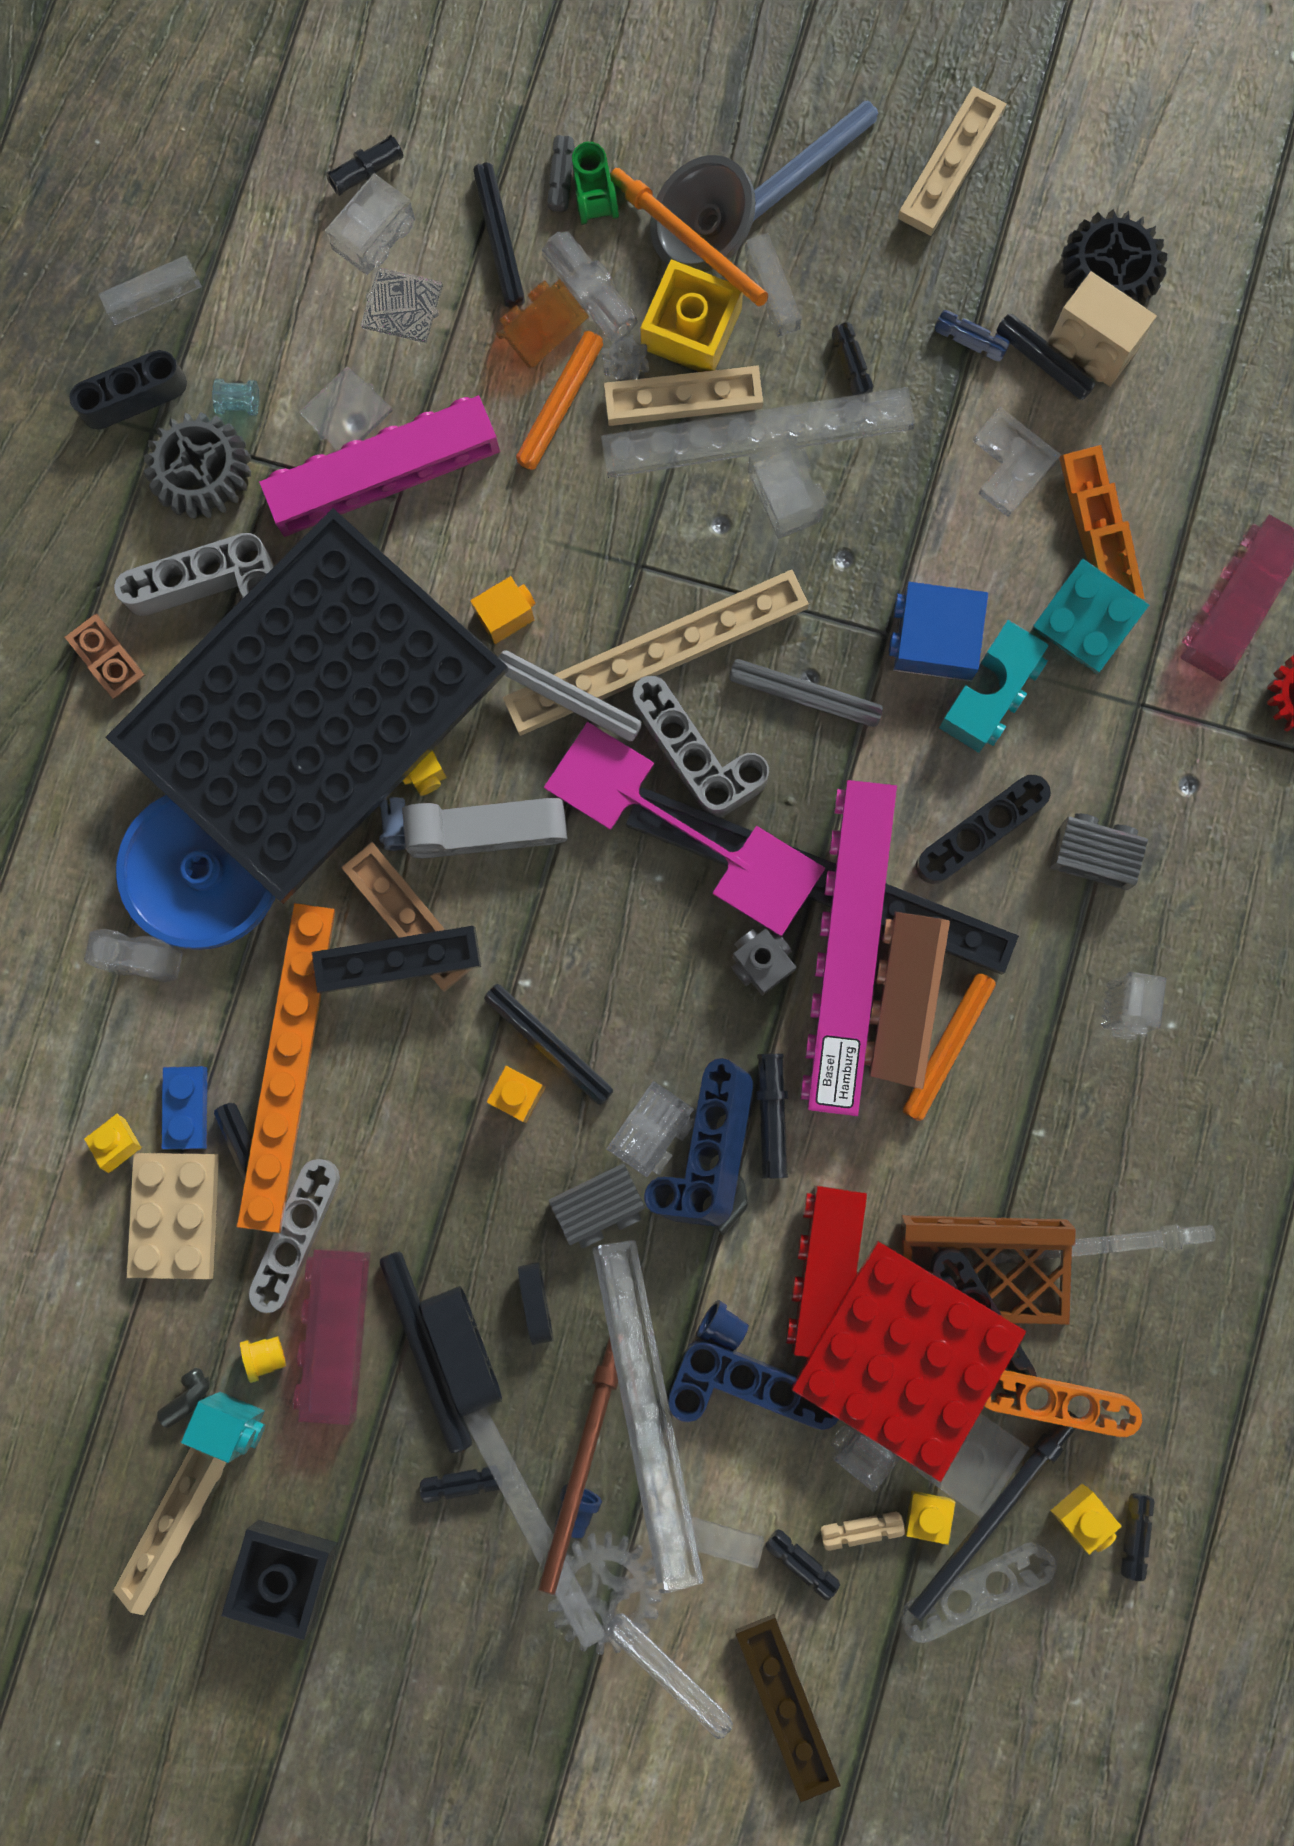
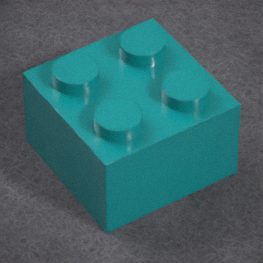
M1082 558L1037 619L1032 629L1098 674L1150 605Z

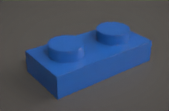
M163 1067V1150L207 1149V1067Z

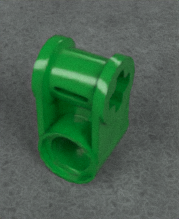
M595 142L579 144L572 154V166L581 225L587 224L590 219L611 216L613 219L619 218L614 184L611 182L604 149ZM588 164L597 166L592 171L582 169Z

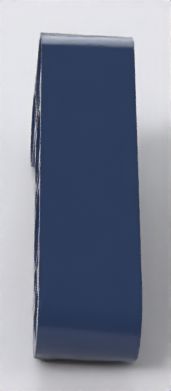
M724 1058L715 1059L705 1068L702 1076L685 1179L657 1177L652 1180L644 1193V1201L651 1212L675 1222L707 1226H719L725 1223L731 1216L753 1081L745 1070L730 1060ZM726 1114L724 1124L717 1129L718 1120ZM716 1155H719L717 1165L710 1170L711 1160ZM674 1192L672 1203L666 1207L668 1196ZM712 1196L710 1207L703 1212L704 1201L707 1197Z
M703 1339L693 1341L685 1350L671 1386L668 1400L673 1416L683 1422L696 1421L703 1415L714 1388L815 1429H829L839 1420L826 1412H821L819 1418L815 1417L814 1410L809 1405L801 1403V1395L793 1390L792 1395L787 1401L775 1402L769 1395L772 1385L778 1381H786L793 1385L798 1377L797 1375L737 1351H731L712 1341H704ZM706 1349L712 1352L715 1360L710 1369L699 1371L692 1366L691 1356L697 1350ZM746 1365L753 1370V1379L747 1386L739 1387L731 1382L730 1373L736 1366ZM682 1390H693L699 1396V1404L693 1410L685 1411L677 1406L675 1398ZM800 1403V1411H796L795 1409Z

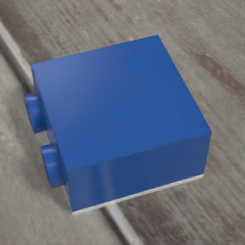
M908 582L904 594H897L894 618H900L898 633L892 632L889 645V656L895 657L893 671L972 682L979 670L988 592Z

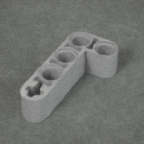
M241 533L127 570L116 579L114 590L118 599L132 613L139 616H147L237 586L244 598L274 567L269 552L256 535ZM258 551V555L253 561L242 562L246 553ZM221 563L216 573L211 575L205 574L209 565ZM183 575L178 585L168 587L172 577Z
M645 676L636 682L633 688V703L636 713L703 812L719 818L723 817L764 790L769 776V766L761 755L746 753L722 767L667 684L661 678ZM649 692L652 697L658 695V706L661 710L658 716L657 709L652 701L646 700L644 702L645 693ZM676 723L683 728L684 732L680 737L668 738L662 733V729L667 724ZM690 756H699L705 761L706 765L700 771H690L683 763ZM753 767L760 772L761 778L757 782L747 783L741 779L739 772L743 768ZM719 788L727 794L728 799L720 805H714L706 799L705 795L709 790Z
M544 798L441 810L440 806L434 803H418L402 808L405 847L414 858H434L525 848L567 841L564 801L559 798Z

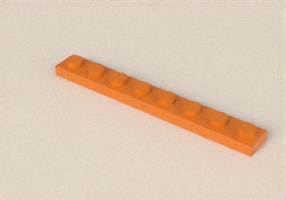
M294 903L237 1223L239 1228L281 1233L322 995L317 993L312 952L330 948L336 913L335 909Z

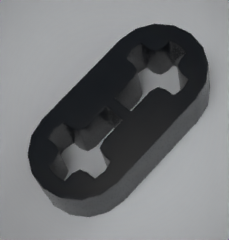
M540 1263L518 1266L521 1294L532 1345L552 1342L553 1330Z

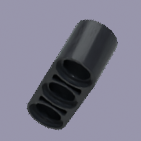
M157 350L79 382L72 388L69 399L71 406L84 423L92 429L100 430L178 398L186 390L187 380L172 354L167 351ZM171 371L168 377L158 379L162 373ZM135 386L132 392L123 395L126 388ZM99 401L96 407L87 410V407L92 402Z
M458 1286L421 1301V1309L460 1415L464 1417L502 1402V1394L462 1287Z

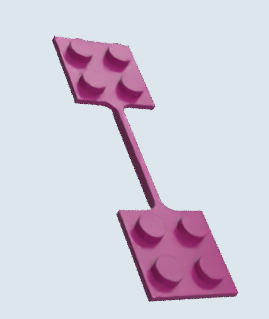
M587 722L543 788L609 830L613 828L626 807L638 804L720 854L727 860L728 869L712 894L782 937L823 874L825 867L758 826L754 828L740 850L736 852L727 851L643 799L639 794V788L655 763Z

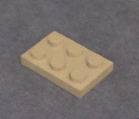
M133 1154L127 1278L213 1279L219 1154Z

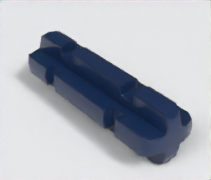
M943 310L935 325L936 332L946 337L951 334L954 336V341L978 353H981L983 350L987 352V357L995 361L1003 359L1010 342L1008 339L997 334L995 337L990 336L991 331L965 318L960 321L957 319V314Z

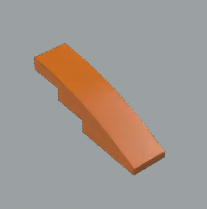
M1098 445L1059 456L1068 497L1087 561L1139 598L1145 599L1129 522H1123L1115 482L1109 483L1102 446Z

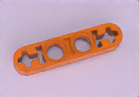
M1006 1370L999 1381L1004 1389L1016 1392L1017 1405H1012L1014 1399L1011 1395L998 1393L995 1400H991L990 1396L985 1404L987 1409L995 1412L1116 1437L1134 1435L1142 1424L1140 1408L1123 1394ZM1016 1383H1020V1385H1019V1387H1018V1389H1017V1391H1016V1386H1015V1384H1016ZM1035 1387L1044 1388L1048 1393L1047 1404L1040 1409L1029 1408L1026 1404L1027 1393ZM1076 1396H1084L1090 1402L1088 1413L1081 1418H1074L1068 1413L1069 1401ZM1103 1400L1101 1406L1107 1411L1119 1412L1121 1406H1124V1409L1130 1414V1418L1122 1419L1120 1425H1117V1422L1111 1416L1100 1414L1099 1401Z

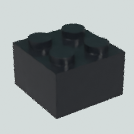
M258 1519L246 1529L221 1616L305 1640L315 1627L338 1542Z

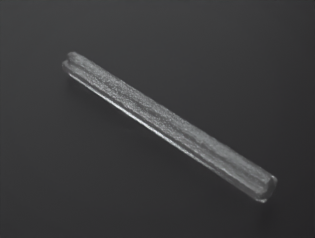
M484 1408L470 1413L465 1417V1424L542 1571H544L553 1533L488 1410ZM565 1558L555 1596L581 1646L588 1648L602 1640L605 1632Z

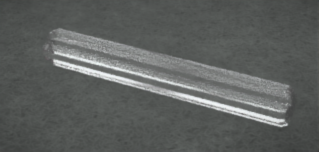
M617 1614L608 1623L607 1631L609 1636L716 1739H723L732 1730L733 1722L730 1716L625 1614Z

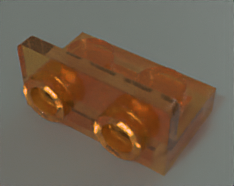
M561 279L556 280L550 285L545 280L528 293L527 296L531 299V302L522 310L516 305L499 319L503 327L495 334L499 339L505 338L529 369L533 368L589 318L588 314Z

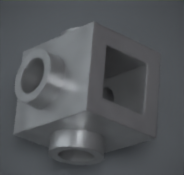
M752 929L735 943L738 950L733 953L732 957L736 962L732 966L733 971L745 986L752 982L762 996L796 969L794 963L787 956L792 951L786 941L776 933L771 935L767 929H764L759 934ZM758 954H763L768 958V963L759 964L754 957Z

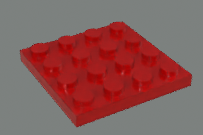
M876 1241L791 1389L941 1482L1027 1331L881 1242Z

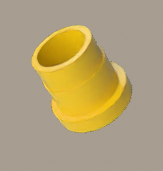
M279 1336L250 1343L249 1340L240 1342L242 1359L250 1383L259 1381V1376L286 1367Z

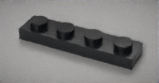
M475 926L312 952L317 993L321 994L482 967Z

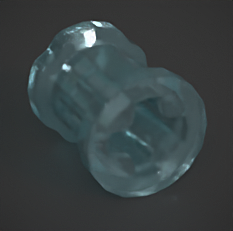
M216 378L212 391L215 413L224 414L226 410L247 411L249 416H257L260 403L257 381L248 380L247 384L225 383L224 379Z

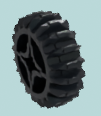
M1114 209L1108 212L1106 218L1097 212L1090 222L1084 219L1079 224L1077 230H1074L1069 235L1068 244L1064 246L1061 254L1063 261L1060 266V274L1065 275L1063 281L1064 288H1074L1072 296L1092 271L1144 307L1148 304L1150 298L1157 294L1167 269L1164 266L1167 262L1168 253L1161 251L1164 247V239H1153L1156 234V226L1145 229L1143 227L1144 216L1135 222L1130 220L1129 211L1124 213L1122 218H1118ZM1105 243L1103 249H1097L1094 253L1085 254L1089 248ZM1142 273L1141 278L1137 281L1123 285L1124 278H1132L1133 274Z

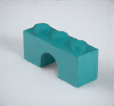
M1007 620L980 663L996 674L1000 684L999 691L994 694L985 695L965 685L939 726V729L980 753L986 743L994 746L1006 728L1000 722L1007 710L1015 713L1027 695L1026 692L1021 690L1028 677L1036 681L1047 664L1048 660L1043 658L1042 655L1049 644Z

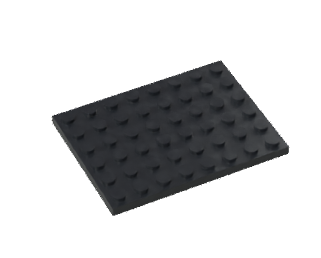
M332 508L105 738L272 895L284 904L496 685L509 669L504 662Z

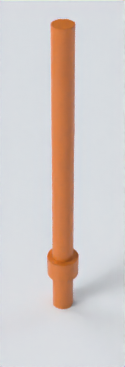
M620 168L612 170L610 173L611 182L625 193V198L635 208L644 209L754 304L757 306L765 304L768 299V293L653 197L652 190L640 180L634 181Z

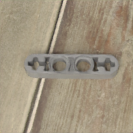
M311 1160L304 1165L299 1173L285 1206L281 1233H273L250 1286V1302L259 1312L270 1313L280 1310L286 1305L292 1294L339 1184V1170L335 1164L328 1160ZM323 1166L326 1168L324 1175L330 1178L328 1185H319L314 1195L323 1197L321 1204L312 1198L300 1197L302 1190L306 1193H311L315 1180L310 1178L311 1171H319ZM300 1204L308 1205L314 1212L313 1222L307 1228H299L292 1219L294 1209ZM285 1242L292 1244L297 1250V1259L290 1267L282 1266L276 1260V1250L279 1245ZM270 1267L276 1273L289 1274L287 1281L284 1278H280L276 1283L274 1292L279 1294V1299L272 1300L268 1304L264 1303L265 1295L260 1293L261 1287L270 1286L275 1277V1274H267L268 1268Z

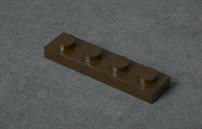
M775 1614L736 1629V1637L800 1803L840 1787L835 1768Z

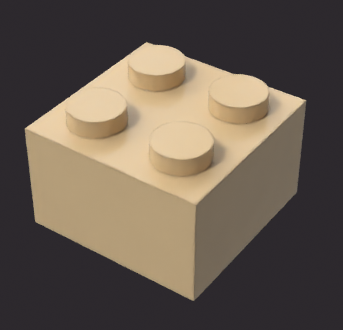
M1091 271L1063 307L1048 343L1069 360L1082 367L1095 381L1104 382L1111 387L1138 351L1157 315Z

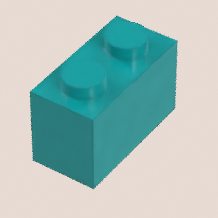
M219 1391L198 1401L181 1443L229 1463L240 1455H245L250 1447L256 1448L265 1429V1424L261 1423L265 1410Z

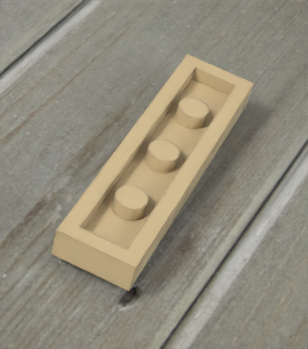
M974 86L972 87L901 207L898 215L899 220L932 236L1002 117L1007 103Z
M759 366L604 383L609 426L763 409Z
M192 1447L190 1448L113 1590L130 1613L145 1615L153 1598L158 1594L161 1583L170 1566L179 1555L182 1544L190 1529L199 1518L202 1507L215 1483L220 1479L227 1462Z

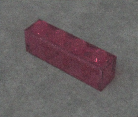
M1270 514L1259 526L1252 523L1240 541V545L1245 547L1239 558L1233 556L1220 575L1226 581L1220 591L1215 588L1211 591L1201 607V610L1206 612L1200 624L1194 621L1181 641L1187 646L1180 658L1219 681L1224 680L1235 669L1294 569V528Z
M319 1248L314 1249L313 1257L307 1258L305 1280L306 1282H311L309 1299H304L301 1311L302 1324H307L306 1341L300 1342L297 1355L298 1367H303L302 1384H297L295 1387L293 1399L294 1409L299 1410V1422L350 1425L356 1420L371 1251Z

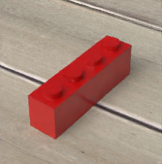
M815 1185L813 1194L806 1193L803 1218H810L808 1235L800 1234L797 1259L804 1260L802 1277H794L791 1301L798 1302L796 1319H788L786 1343L792 1344V1353L794 1355L810 1356L857 1275L867 1193Z

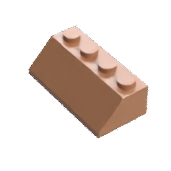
M894 912L893 920H885L882 943L889 944L887 960L879 959L876 984L883 986L880 1001L873 1000L869 1024L876 1025L874 1042L867 1041L864 1065L870 1066L869 1074L871 1077L923 1089L949 931V920Z

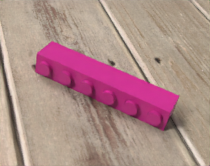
M478 395L473 398L463 397L455 400L448 408L435 413L431 411L424 412L415 417L410 423L399 427H386L380 430L376 436L364 441H350L344 444L341 450L331 454L312 456L303 465L290 470H276L267 479L259 481L274 521L282 535L286 537L316 525L332 508L340 515L500 453L496 434L480 396Z

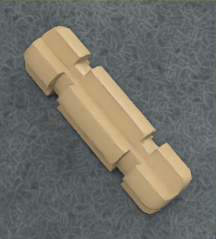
M895 1511L882 1514L883 1518L879 1519L875 1515L844 1521L843 1526H838L837 1523L824 1525L821 1527L823 1546L826 1550L831 1551L843 1548L842 1544H848L851 1547L882 1541V1536H887L888 1539L902 1537L905 1533L902 1516L899 1512Z

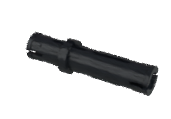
M757 1054L759 1091L756 1092V1100H760L763 1179L788 1178L785 1099H788V1091H784V1054Z

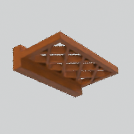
M901 1215V1233L903 1235L902 1256L912 1261V1246L931 1247L935 1253L940 1250L938 1247H954L958 1250L960 1248H973L981 1257L973 1266L976 1274L988 1264L1001 1278L988 1291L990 1297L993 1299L1008 1285L1022 1299L1011 1311H1000L1005 1319L1012 1323L1070 1324L1072 1246H1075L1076 1229L1067 1219ZM980 1248L992 1249L987 1254H985ZM1003 1249H1014L1023 1260L1005 1275L991 1260ZM1021 1249L1034 1250L1028 1255H1026ZM1045 1250H1061V1263L1048 1277L1033 1262ZM950 1259L945 1260L943 1264L946 1263L960 1277L955 1282L956 1286L959 1287L965 1284L955 1264ZM1030 1265L1041 1276L1043 1281L1025 1296L1014 1285L1012 1280ZM931 1266L928 1269H926L928 1272L933 1274L931 1271ZM1059 1277H1060V1289L1053 1283V1282H1055ZM1050 1286L1059 1295V1313L1041 1312L1032 1302ZM975 1293L980 1298L978 1302L984 1305L983 1297ZM1028 1306L1033 1312L1022 1311Z

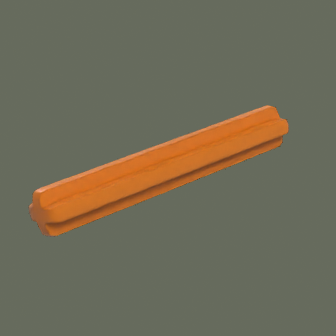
M586 331L581 337L516 455L517 463L529 470H534L537 467L603 347V339L598 334Z
M982 973L974 976L927 1063L923 1089L914 1088L903 1107V1112L912 1119L921 1121L926 1116L996 986V982L991 977Z

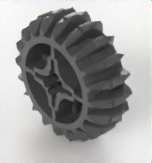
M200 411L196 421H194L190 414L184 413L183 423L180 424L170 418L169 425L171 428L168 431L157 428L160 440H148V446L153 453L143 455L144 462L149 466L144 470L145 477L151 482L149 489L155 496L159 497L158 500L164 507L168 508L171 506L173 512L179 516L186 511L190 518L196 519L201 510L205 517L211 519L212 508L215 507L220 512L226 513L224 503L227 500L238 503L239 498L235 491H247V484L243 478L251 477V469L246 465L251 462V456L245 450V441L242 436L236 435L237 432L229 423L224 425L222 419L216 415L209 421L207 415ZM209 442L202 446L194 445V443ZM180 452L178 459L174 461L175 457ZM192 456H195L197 461L202 463L200 468L204 473L203 476L200 475L197 469H194L196 464ZM223 469L221 475L215 481L217 473ZM194 485L203 487L198 490H185Z

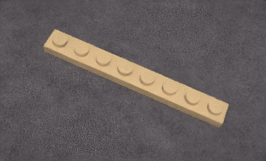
M791 569L554 675L603 700L635 686L636 682L645 676L662 674L808 609L809 603ZM527 687L503 697L520 736L574 713Z

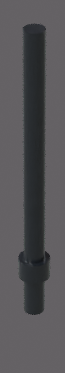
M1068 1410L1070 1416L1078 1418L1075 1414ZM1056 1424L1048 1435L1043 1433L1033 1446L1035 1452L909 1607L908 1611L920 1622H922L1049 1462L1054 1464L1064 1451L1062 1445L1076 1428Z

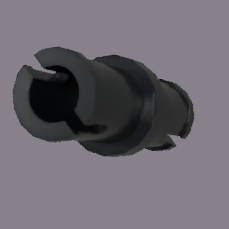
M389 135L386 139L366 151L362 149L357 150L353 153L354 158L332 171L326 172V176L335 193L340 196L343 192L365 179L369 182L375 179L378 171L397 160H401L404 158V155L395 137Z

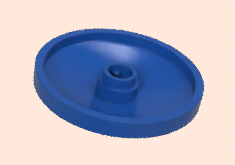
M167 795L157 799L139 813L127 829L119 847L116 863V880L120 897L126 910L144 931L172 946L190 950H205L230 944L253 930L266 916L276 898Z

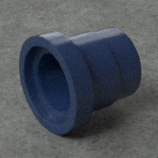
M717 1300L702 1319L697 1336L704 1341L711 1339L717 1344L735 1351L743 1341L749 1325L728 1311L725 1303Z
M564 1485V1486L562 1487L561 1493H560V1495H559V1497H560V1499L562 1500V1502H561L560 1508H559V1510H558V1516H557L556 1522H555V1524H554L555 1528H556V1525H557V1521H558V1518H559L560 1510H561V1507H562V1503H563L564 1496H565L566 1489H567V1486H568V1485ZM586 1488L583 1492L571 1535L573 1538L584 1537L593 1513H597L602 1504L601 1498Z

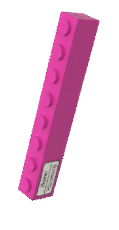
M847 780L845 790L837 789L834 814H842L840 831L832 830L830 854L837 855L835 871H827L825 895L832 896L831 911H823L820 936L827 937L826 953L818 952L815 977H822L821 994L813 993L810 1018H818L816 1035L808 1034L805 1058L813 1059L811 1076L803 1075L800 1098L808 1100L807 1108L811 1111L858 1116L897 785Z

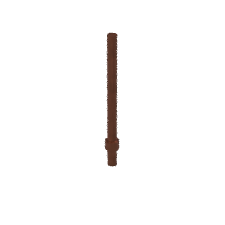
M610 1335L602 1365L596 1367L592 1382L596 1385L538 1588L539 1591L551 1595L556 1593L611 1391L617 1389L621 1372L618 1371V1366L626 1339L618 1335Z

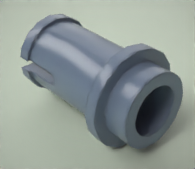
M393 797L390 798V804L385 799L379 805L383 834L379 836V841L384 843L385 850L398 851L406 849L402 808L405 807V799Z

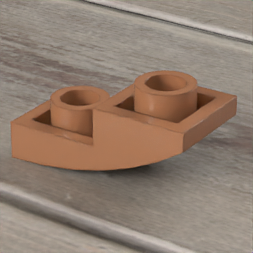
M94 614L64 637L112 699L117 698L146 676L98 614Z

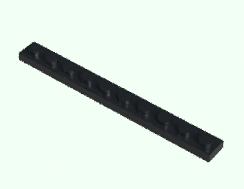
M640 788L639 794L643 799L729 852L740 850L752 833V830L653 791ZM638 804L633 805L626 822V827L728 867L727 860L720 854ZM792 847L825 867L823 874L807 898L831 907L832 896L825 895L827 871H835L836 863ZM887 883L885 884L881 918L882 928H884L886 919L893 920L894 912L949 920L945 953L1003 975L1005 973L1019 935Z

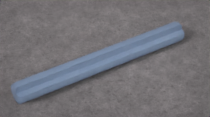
M870 101L862 102L755 189L756 205L753 221L875 123L878 115L876 107Z

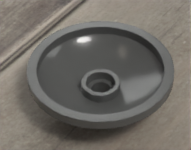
M719 155L701 156L682 165L665 182L656 198L728 260L745 241L755 214V192L749 176L736 162ZM651 216L650 231L653 246L659 257L666 264H669L672 259L703 272L713 270L709 264Z

